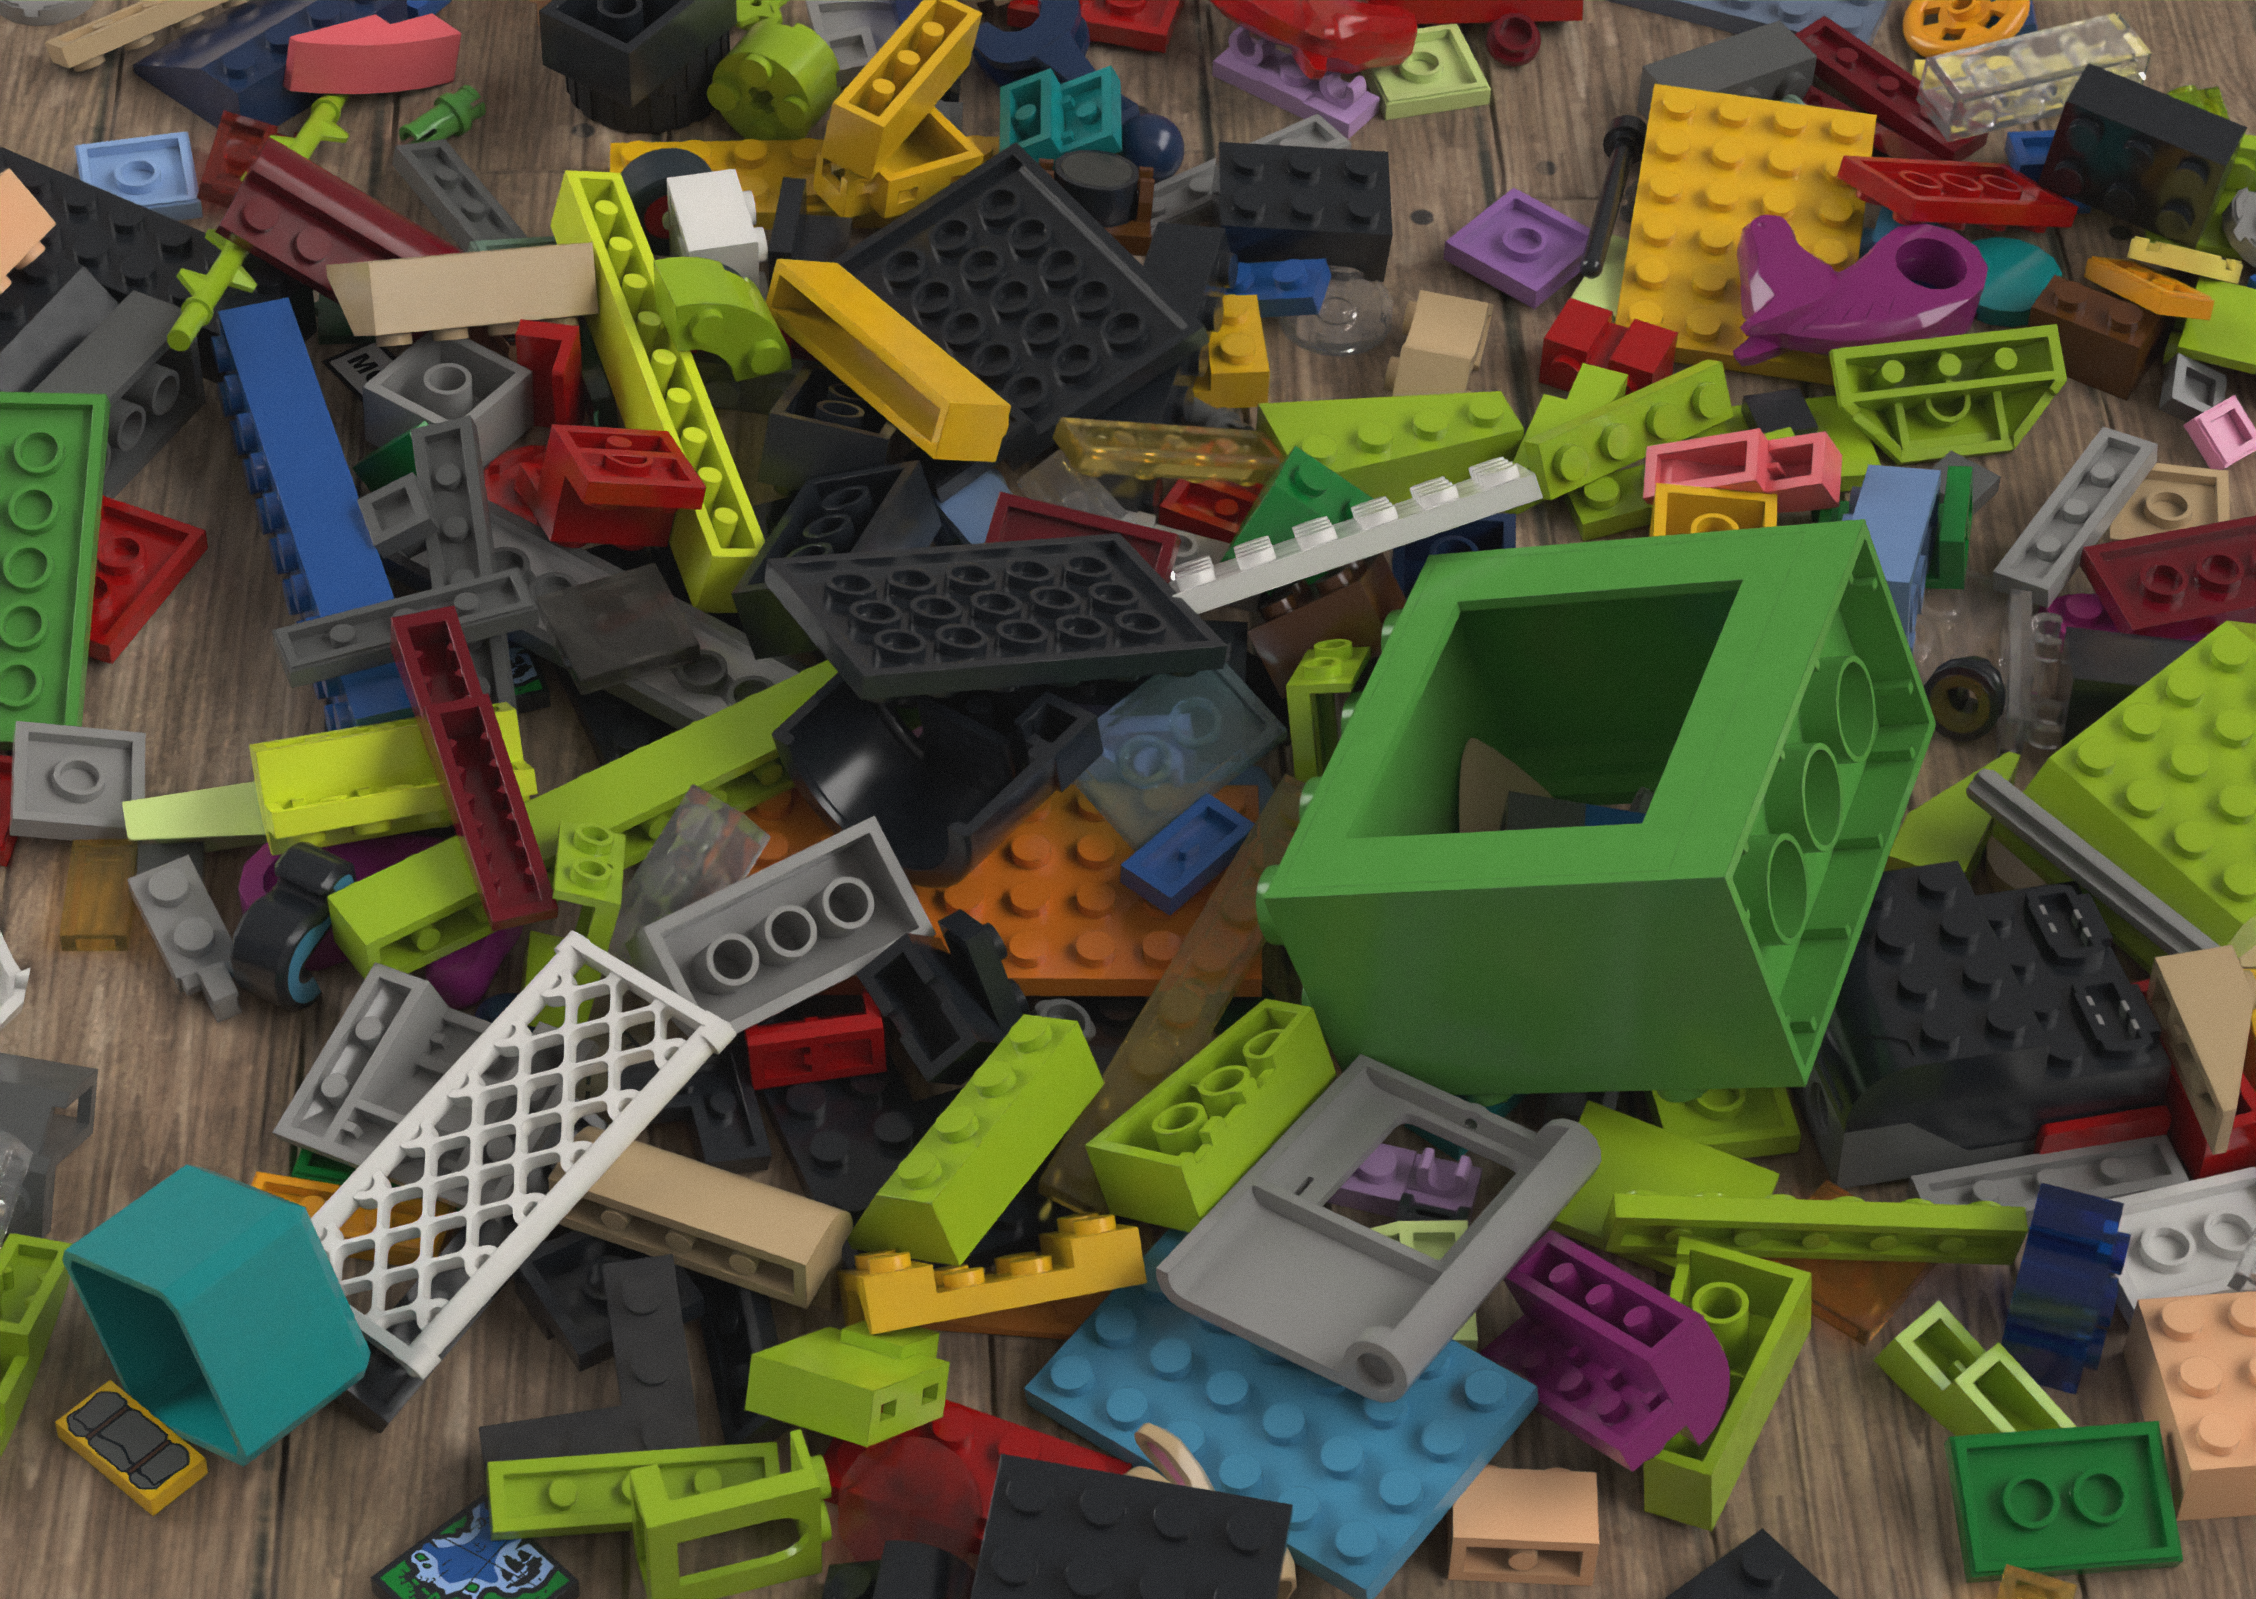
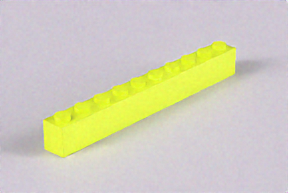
M565 170L550 226L557 244L592 242L599 314L584 315L625 427L626 429L668 431L706 486L701 510L678 509L675 512L668 540L692 606L705 613H738L731 593L765 543L758 521L690 350L677 351L655 306L653 261L655 259L621 173Z

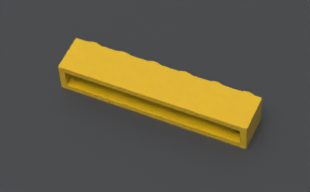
M789 259L776 260L766 304L778 327L933 459L996 462L1002 439L1006 435L1009 426V413L1011 410L1009 403L838 263Z

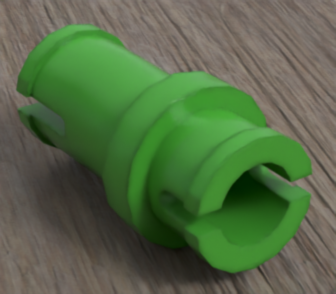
M463 85L454 94L449 92L442 94L435 99L433 108L409 124L400 127L399 137L401 141H404L412 136L414 140L407 144L442 140L452 135L460 137L471 130L472 121L485 115V104L480 102L473 107L471 103L481 96L471 86Z

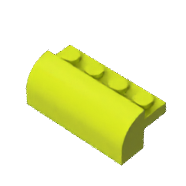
M507 702L495 703L492 706L523 801L525 802L530 800L529 796L538 794L535 771L523 758L516 709ZM415 717L249 745L262 822L272 856L283 854L289 847L301 841L309 842L321 848L454 825Z

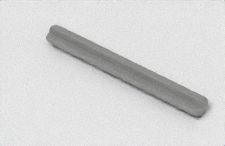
M1980 770L1968 785L1966 794L1970 800L2169 955L2221 947L1994 770Z

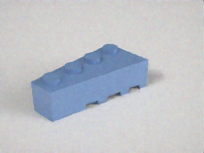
M1868 465L1862 487L1852 486L1849 514L1844 513L1842 521L1865 519L1913 656L1916 641L1915 627L1917 614H1921L1926 574L1929 573L1939 525L1941 470Z

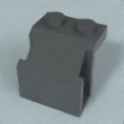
M0 1053V1233H14L44 1238L51 1231L56 1165L93 1134L98 1069ZM78 1099L77 1117L54 1114L55 1107L66 1109Z

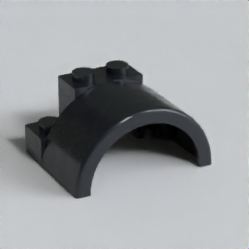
M839 673L832 677L772 733L777 752L794 785L813 811L834 834L875 815L910 884L934 889L947 888L965 879L1056 790L1062 793L1104 753L1097 715L1047 690L1035 701L1015 691L1001 693L983 689L960 691L956 696L950 698H938L925 694L898 697L890 703H874L861 700ZM899 706L906 709L918 708L922 732L918 738L894 709L895 707Z

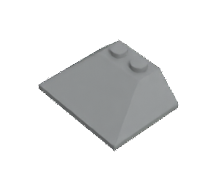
M375 962L272 1133L282 1141L357 1169L492 1023L449 1008L429 981ZM539 1021L532 1036L559 1028ZM585 1038L578 1043L576 1063L594 1059L600 1049L595 1041ZM564 1044L537 1051L532 1057L531 1074L559 1067L564 1059ZM500 1055L481 1075L486 1086L513 1079L518 1073L519 1056L505 1057ZM580 1079V1080L577 1082V1084H576V1086H575V1090H576V1088L578 1087V1085H579V1083L581 1082L582 1079ZM563 1083L534 1091L530 1097L529 1114L558 1106L562 1101ZM517 1095L491 1101L485 1108L484 1125L512 1118L517 1111ZM453 1105L434 1126L438 1131L439 1137L466 1130L472 1121V1106L457 1107ZM556 1124L537 1128L530 1133L528 1154L542 1149ZM516 1134L487 1142L483 1148V1165L510 1158L515 1152ZM470 1145L444 1152L438 1159L437 1177L465 1169L470 1161ZM406 1156L390 1173L387 1179L400 1186L419 1181L424 1175L425 1157L411 1158ZM514 1174L485 1182L481 1189V1205L509 1198L514 1190ZM468 1185L444 1191L439 1194L436 1200L463 1209L468 1202ZM498 1217V1218H494V1219H490V1220L493 1221V1222L499 1223V1221H500V1219H501L502 1217Z

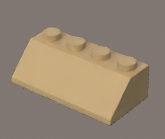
M592 242L326 265L327 278L354 336H375L377 347L413 344L412 332L432 330L433 341L458 340L469 338L468 327L488 325L489 336L516 334L520 319H543V322L579 326L578 316L599 314Z

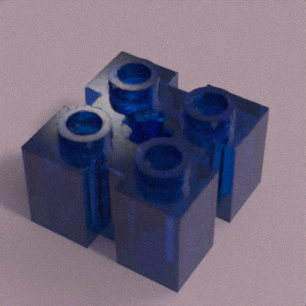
M2042 1182L2001 1345L2038 1385L2076 1395L2083 1368L2098 1370L2107 1330L2096 1328L2095 1325L2110 1327L2119 1291V1278L2109 1276L2108 1272L2118 1275L2122 1274L2131 1234L2118 1231L2124 1203Z

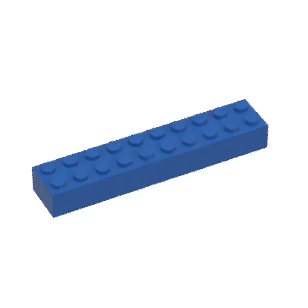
M289 297L218 311L221 336L211 337V346L218 373H226L223 377L224 381L217 382L219 402L224 418L235 417V420L229 421L236 455L247 454L248 459L242 460L248 492L250 495L259 493L261 495V498L255 499L261 531L263 535L273 533L275 537L269 539V549L276 575L287 573L288 579L282 580V587L289 615H301L302 620L296 621L297 624L395 599L378 550L373 545L357 501L359 496ZM395 662L313 683L317 699L328 698L330 702L329 705L324 706L328 731L415 717Z

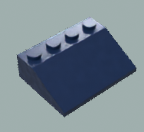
M249 0L241 5L231 7L134 63V74L245 146L311 107L318 98L323 96L320 93L289 91L283 86L290 36L375 14L389 24L408 20L406 0Z

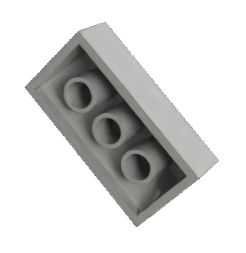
M874 815L643 927L625 946L639 972L701 1009L708 1010L721 1019L728 1021L736 1034L855 976L857 972L905 933L933 937L936 935V932ZM675 1017L670 1018L688 1037L696 1031Z

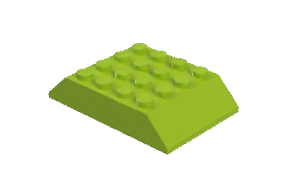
M2227 620L2050 756L2022 793L2219 946L2232 945L2238 959L2256 945V624ZM2000 822L1994 828L1993 837L2048 885L2074 881ZM2079 885L2083 894L2089 893L2086 889ZM2090 893L2113 937V942L2151 975L2155 957L2169 954Z

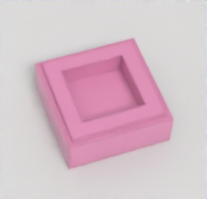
M2235 395L2183 425L2210 469L2224 470L2256 451V428Z

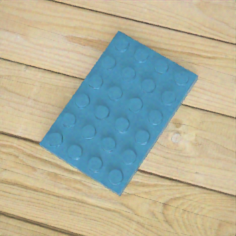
M1169 1228L1143 1257L1147 1283L1114 1289L1024 1388L1028 1405L1120 1460L1131 1463L1132 1467H1148L1158 1472L1164 1478L1166 1477L1137 1445L1135 1432L1145 1423H1151L1168 1430L1180 1438L1197 1459L1215 1491L1293 1505V1516L1287 1547L1294 1563L1355 1599H1375L1539 1403L1537 1386L1452 1339L1403 1397L1395 1402L1387 1403L1369 1399L1184 1311L1173 1304L1162 1292L1157 1282L1156 1267L1189 1233Z

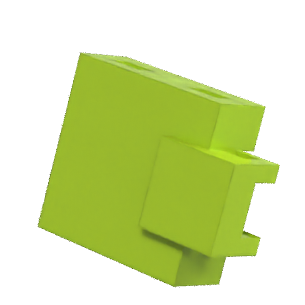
M866 1320L842 1328V1330L829 1326L752 1354L745 1410L869 1447L943 1417L950 1362L937 1358L940 1332L915 1326L872 1335L869 1333Z

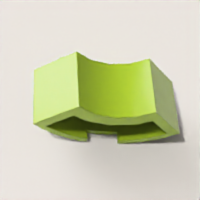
M671 257L653 260L655 306L677 351L703 350L719 355L726 361L736 382L792 369L789 348L761 292L747 276L743 279L725 270L721 262L712 259Z

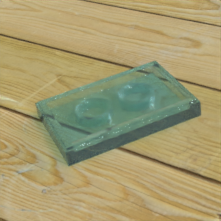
M1226 662L1224 669L1198 671L1196 675L1191 677H1176L1169 674L1154 675L1098 718L1104 753L1073 783L1136 852L1206 793L1213 796L1287 739V729Z

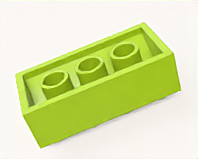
M1023 1014L875 1195L847 1238L851 1249L868 1252L896 1249V1253L910 1252L911 1259L961 1266L1105 1084L1079 1022Z

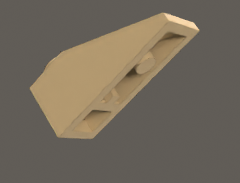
M2232 945L2155 957L2146 1001L2162 1030V1040L2212 1154L2226 1153L2237 1110L2252 1011L2256 1009L2255 977L2250 970H2243Z

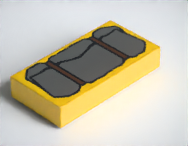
M111 1380L107 1381L55 1422L57 1435L63 1442L152 1516H155L208 1474L206 1458Z

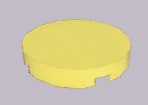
M2138 236L2131 240L2127 258L2239 284L2243 269L2242 261L2229 258L2222 260V256L2155 241L2154 244L2149 242L2150 239Z

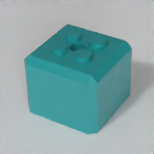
M186 1164L64 1250L62 1261L125 1392L182 1439L240 1466H246L365 1375L371 1354L370 1349L304 1206L209 1169Z

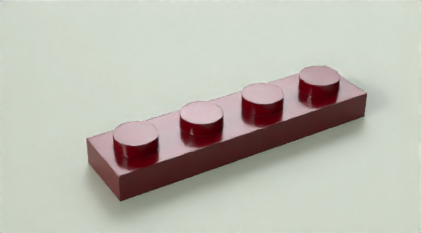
M1825 15L1795 34L1817 56L1814 71L1816 77L1870 114L1877 115V119L1906 139L1942 158L1944 161H1963L1986 145L1990 131L1988 126Z

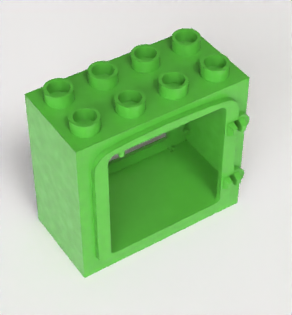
M1865 519L1429 555L1403 609L1392 610L1384 621L1381 636L1382 653L1364 690L1351 693L1345 701L1341 716V738L1323 775L1310 778L1302 790L1299 805L1300 823L1280 864L1268 866L1261 874L1257 886L1256 913L1261 932L1271 945L1285 946L1303 985L1302 1005L1314 1008L1325 1043L1330 1044L1342 1073L1360 1054H1363L1449 1094L1464 1095L1467 1102L1477 1103L1483 1107L1507 1103L1513 1094L1656 1090L1662 1099L1678 1103L1701 1098L1702 1094L1708 1089L1806 1087L1936 727V721ZM1470 738L1482 741L1511 760L1555 799L1597 806L1632 804L1636 793L1641 787L1655 792L1643 823L1460 833L1461 759L1465 745Z

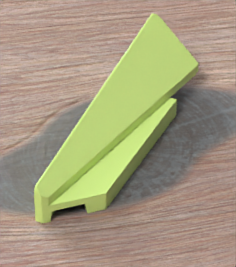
M255 781L122 802L128 841L155 840L159 843L204 841L205 853L267 843ZM448 825V826H442V827H437V828L450 827V825Z

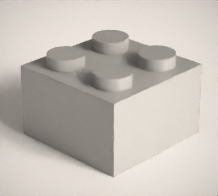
M430 330L362 386L365 440L378 447L383 446L423 421H426L428 425L471 415L478 430L484 469L534 425L533 371L468 338L433 341L432 330Z

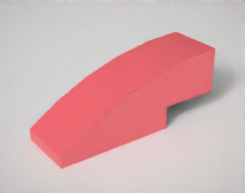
M433 13L389 24L375 14L290 36L283 86L289 91L374 94L423 89L454 82L461 32Z
M1760 428L1647 446L1643 499L1647 504L1653 505L1656 483L1778 494L1777 513L1837 508L1840 504L1842 454L1826 431L1768 440Z

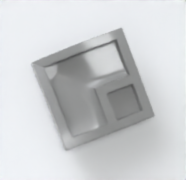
M805 0L811 29L823 38L837 58L840 68L836 74L837 87L846 86L852 82L917 8L914 1Z

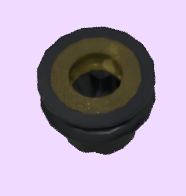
M1968 656L1950 659L1939 665L1923 686L1936 721L1934 730L1945 738L1960 742L1977 740L1991 731L2004 712L2006 694L2000 671L1993 667L1986 658ZM1969 690L1974 693L1977 699L1970 697Z

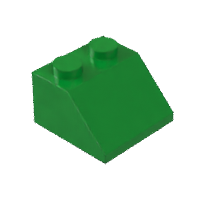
M1295 446L1261 489L1220 563L1236 558L1233 547L1247 541L1269 536L1271 544L1275 545L1295 538L1292 527L1323 516H1327L1332 525L1352 519L1354 517L1351 507L1374 498ZM1325 571L1305 579L1308 585L1328 574V572ZM1277 588L1265 591L1264 593L1272 597L1271 593Z

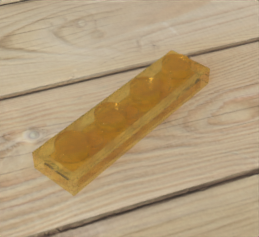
M1060 417L1052 437L1070 461V465L1077 472L1091 477L1115 474L1131 475L1141 480L1164 477L1180 478L1192 483H1203L1206 480L1234 482L1242 486H1254L1256 483L1266 484L1285 459L1264 431Z

